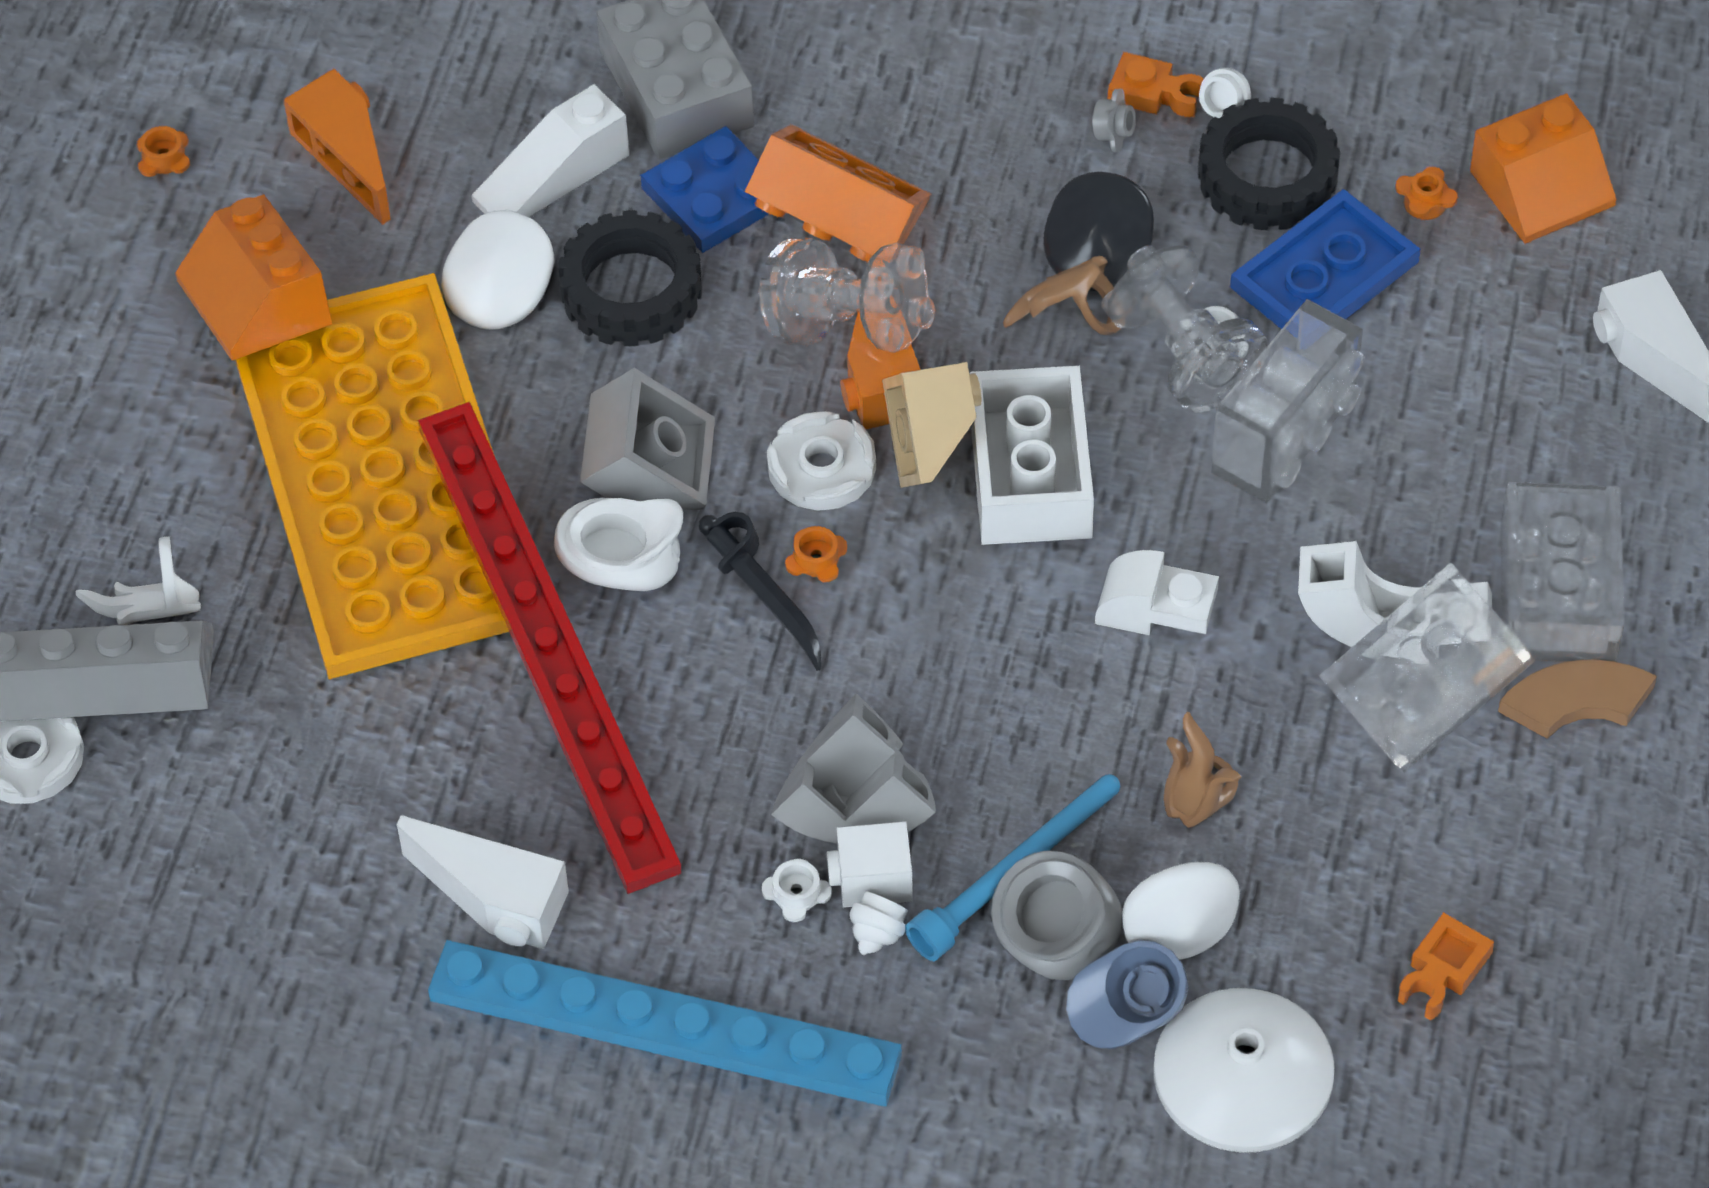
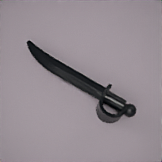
M730 512L719 518L713 515L703 516L699 521V530L707 536V540L723 557L718 565V569L723 574H728L734 570L794 637L809 657L816 671H820L821 651L812 625L802 611L753 558L759 547V537L749 516L743 512ZM742 528L747 530V533L739 543L730 533L729 529Z

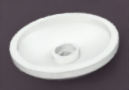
M1231 988L1211 992L1191 1001L1165 1026L1155 1051L1154 1081L1158 1096L1165 1110L1176 1124L1189 1135L1205 1144L1223 1150L1260 1152L1278 1148L1292 1142L1307 1132L1317 1122L1331 1096L1334 1081V1060L1331 1047L1322 1029L1301 1007L1271 992L1250 988ZM1239 1045H1249L1254 1047L1256 1051L1244 1054L1239 1052L1236 1047Z

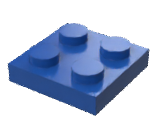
M727 126L640 175L642 189L671 220L682 227L683 233L686 236L690 234L696 247L702 253L769 215V213L755 205L756 197L745 192L759 160Z

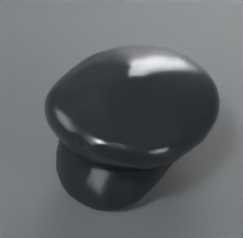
M1089 172L1073 178L1056 196L1044 229V252L1054 273L1063 272L1090 260L1092 257L1103 256L1108 262L1104 269V275L1116 289L1129 282L1141 270L1151 249L1154 229V214L1151 202L1138 184L1122 175L1109 172ZM1091 287L1090 290H1089V291H1096V292H1098V291L1095 290L1093 287Z

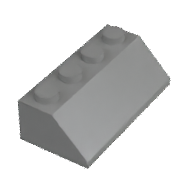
M186 621L0 632V721L208 709L214 635L213 624L207 621Z

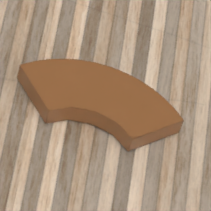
M1576 660L1563 662L1543 668L1518 682L1500 700L1498 712L1547 739L1563 725L1583 719H1606L1627 726L1654 689L1657 676L1643 669L1614 661Z

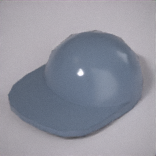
M1138 940L1116 948L1087 965L1075 976L1067 995V1013L1072 1028L1081 1040L1095 1048L1115 1049L1128 1045L1168 1024L1183 1009L1189 990L1185 967L1172 950L1157 942Z

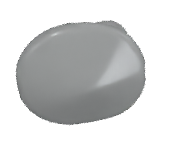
M1041 851L1027 855L1008 869L999 881L992 897L991 917L993 927L1003 947L1020 963L1037 974L1050 979H1074L1087 965L1113 951L1121 936L1123 926L1122 909L1116 893L1096 869L1076 855L1062 851Z

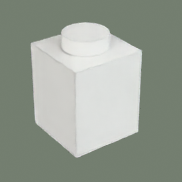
M906 821L836 828L837 850L826 851L829 886L841 885L843 908L852 907L854 902L860 903L865 891L879 895L894 903L913 902L912 867Z

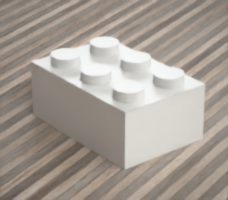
M1080 366L970 372V374L975 373L978 377L982 397L981 406L975 407L977 418L971 425L981 545L1091 539L1093 535L1094 496Z

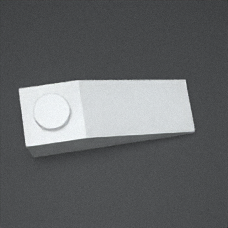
M595 84L591 85L552 109L472 194V202L484 214L497 210H509L528 218L629 156L626 115Z
M1655 271L1601 288L1598 310L1593 315V324L1599 340L1602 343L1608 342L1620 363L1709 423V351L1662 271Z
M400 816L397 829L402 854L489 934L495 935L501 941L512 946H524L527 944L541 949L545 948L569 892L564 861L406 816Z

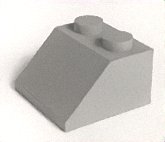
M633 368L591 393L580 483L606 498H625L635 501L672 499L682 509L700 510L707 503L715 417L636 368Z

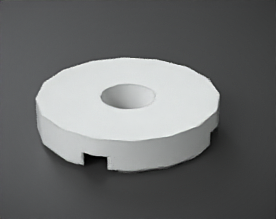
M828 411L812 412L793 418L784 423L777 431L778 436L773 440L772 445L771 442L769 444L767 464L770 482L781 497L798 507L816 511L839 509L858 500L871 486L876 472V454L873 439L863 425L853 419L852 423L840 419L837 413ZM819 453L830 454L836 459L832 464L824 467L814 466L807 461L811 456Z
M74 717L0 721V800L11 804L35 803L55 796L73 781L82 766L84 752L83 740ZM23 742H35L41 745L39 750L31 757L16 758L11 755L13 749Z

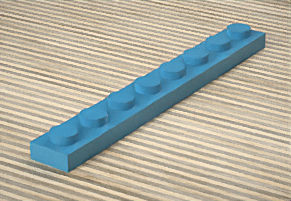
M449 940L445 942L428 988L431 1002L887 1107L902 1057V1044Z

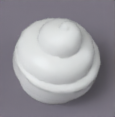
M1219 68L1210 72L1204 78L1199 92L1202 108L1212 117L1216 116L1217 118L1223 115V110L1228 106L1235 104L1237 107L1244 105L1245 100L1251 99V89L1248 81L1243 74L1231 68Z
M865 891L861 902H854L850 910V920L854 924L853 935L859 942L858 949L863 955L875 953L883 945H891L897 942L899 937L905 934L906 926L903 921L908 910L886 898Z

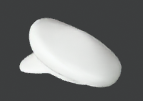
M491 211L473 220L451 249L442 272V292L446 304L452 313L471 326L487 330L509 327L527 317L542 299L555 264L553 248L549 237L536 221L514 211Z
M625 498L589 499L577 503L560 517L555 529L554 549L562 565L572 574L588 583L629 591L655 590L667 584L678 570L680 545L677 536L683 524V511L681 506L672 499H651L646 501H635Z
M1211 862L1181 864L1151 875L1142 881L1125 901L1122 920L1126 940L1128 943L1138 940L1157 942L1172 950L1179 960L1190 958L1206 951L1226 935L1234 922L1240 897L1237 880L1228 869Z

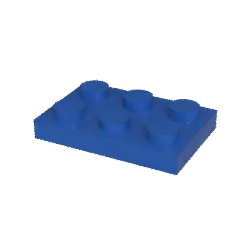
M1342 189L1232 273L1230 288L1305 349H1308L1419 263L1421 249L1349 192Z

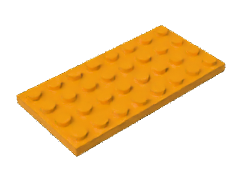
M435 273L328 299L332 325L235 360L328 679L509 632L419 432V419L470 401L491 447Z

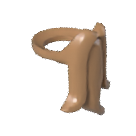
M1092 257L1086 262L1047 277V280L1031 288L1010 309L1003 321L1004 327L1011 326L1029 312L1034 318L1047 307L1073 297L1085 320L1093 330L1101 335H1112L1119 331L1123 324V309L1115 288L1104 275V269L1108 264L1105 257ZM1091 287L1098 291L1106 304L1108 311L1106 324L1098 321L1089 308L1087 294Z
M1186 712L1183 717V729L1192 752H1188L1184 744L1178 739L1172 737L1167 739L1166 745L1173 755L1174 761L1165 783L1163 797L1167 816L1179 818L1189 828L1201 823L1232 801L1238 788V780L1242 776L1233 770L1229 763L1214 754L1210 741L1194 721L1191 713ZM1213 766L1219 770L1215 774H1212Z

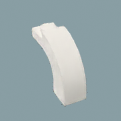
M1357 541L1300 547L1298 595L1303 607L1311 620L1322 631L1341 643L1367 653L1385 657L1430 660L1440 659V646L1491 641L1492 592L1488 582L1425 588L1402 586L1386 581L1374 574L1365 564Z

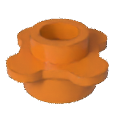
M157 126L146 131L137 141V149L142 153V160L138 163L139 172L147 177H153L157 173L169 174L174 172L179 174L185 172L190 166V159L185 155V147L189 144L188 136L184 132L177 131L168 126Z
M1427 167L1415 176L1404 175L1397 179L1396 192L1404 195V207L1411 216L1421 220L1435 219L1445 211V208H1451L1457 203L1458 194L1454 189L1447 186L1444 181L1445 174L1440 168Z
M811 526L798 531L794 536V552L785 560L786 570L794 576L804 573L817 577L821 582L835 580L839 575L837 567L839 558L847 553L846 540L821 526ZM819 554L821 557L813 558L811 555Z

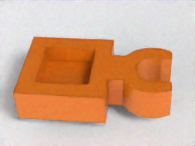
M1123 51L1108 87L1107 99H1112L1114 89H1122L1125 94L1124 100L1126 105H1131L1136 110L1157 115L1161 104L1170 106L1172 111L1180 116L1195 117L1197 99L1185 95L1199 97L1204 78L1195 74H1182L1178 77L1172 76V63Z
M1443 912L1412 954L1411 967L1418 971L1407 974L1401 981L1398 1002L1404 1005L1413 993H1426L1430 996V999L1426 1004L1424 1017L1429 1020L1434 1019L1443 1008L1446 987L1462 996L1491 956L1494 941Z

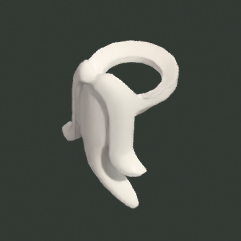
M170 536L161 537L158 541L163 583L129 587L116 582L114 585L115 597L103 596L89 590H76V596L101 615L117 618L118 625H128L139 621L195 613L200 611L201 603L198 601L199 591L182 580L174 572Z

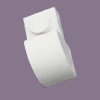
M1140 550L1125 553L1117 557L1108 569L1096 611L1095 624L1150 635L1153 623L1206 634L1218 590L1219 576L1164 565V552Z

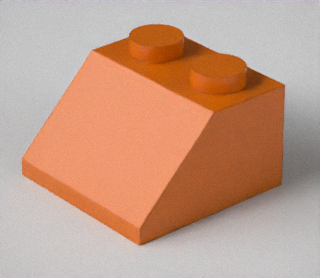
M1567 93L1475 130L1470 172L1524 244L1616 205V196L1595 129Z

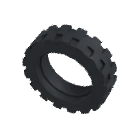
M1270 97L1269 102H1259V98L1245 100L1244 105L1237 107L1235 104L1228 106L1223 110V115L1220 118L1215 116L1209 122L1207 134L1203 133L1201 137L1198 162V179H1201V192L1204 198L1210 197L1211 207L1221 215L1225 212L1230 216L1229 221L1241 226H1243L1244 222L1254 224L1253 229L1268 230V226H1278L1279 230L1292 228L1294 222L1302 221L1331 198V193L1335 194L1340 148H1337L1338 139L1334 130L1326 128V120L1320 114H1310L1307 112L1308 107L1298 102H1294L1293 106L1285 104L1282 98ZM1260 140L1279 141L1297 148L1309 159L1312 168L1305 177L1295 183L1273 188L1255 186L1239 179L1228 168L1225 160L1232 151L1246 143Z
M637 210L623 211V215L615 217L612 216V213H608L598 217V222L593 225L587 222L577 230L578 236L575 239L569 238L564 245V257H560L558 262L562 303L565 304V312L571 322L576 320L578 322V329L587 336L593 333L599 337L600 342L613 345L614 341L624 342V346L633 347L639 346L638 341L649 340V343L652 344L663 340V334L669 331L675 334L682 329L685 318H692L698 309L697 299L702 297L700 255L696 253V244L690 234L684 236L682 227L673 220L667 223L662 221V215L648 212L647 216L637 215ZM640 253L656 257L670 266L675 274L671 284L659 295L635 303H619L606 300L590 290L586 283L590 273L603 261L620 254Z

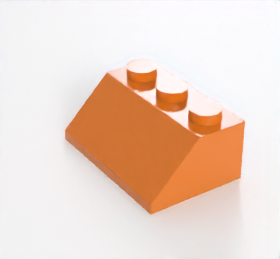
M792 124L771 134L745 190L746 193L757 198L755 205L761 210L777 217H784L785 213H788L804 221L802 229L809 234L825 241H831L834 236L852 245L849 252L868 263L877 259L888 263L898 255L932 195Z
M264 194L254 198L240 199L229 207L215 211L175 272L177 282L232 361L332 325L321 271Z

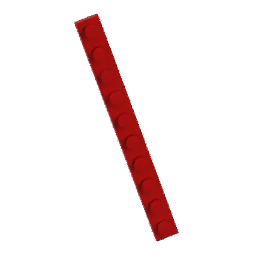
M470 401L419 419V432L627 894L681 874L679 858Z

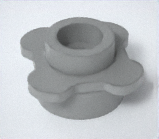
M1114 89L1112 99H1099L1093 112L1092 124L1094 135L1097 140L1110 141V147L1113 152H1120L1122 150L1123 139L1133 134L1136 122L1135 110L1133 106L1126 105L1124 100L1125 94L1122 89Z

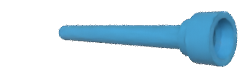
M1111 774L1102 776L945 908L936 907L932 911L928 909L921 911L905 925V932L912 946L924 958L930 961L938 960L955 945L954 938L959 934L958 927L992 899L995 888L1008 869L1027 855L1041 851H1050L1118 794L1121 786L1119 779Z

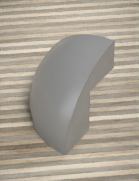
M856 693L829 721L799 759L782 786L771 815L791 829L808 837L837 843V827L906 821L908 832L936 813V807L931 788L924 774L916 771L908 764L899 751L903 746L902 741L888 724Z

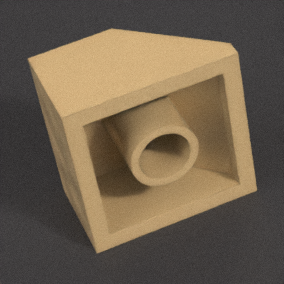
M967 362L905 372L882 379L901 488L932 482L977 418L975 407L981 406V388L977 375L975 373L969 374Z

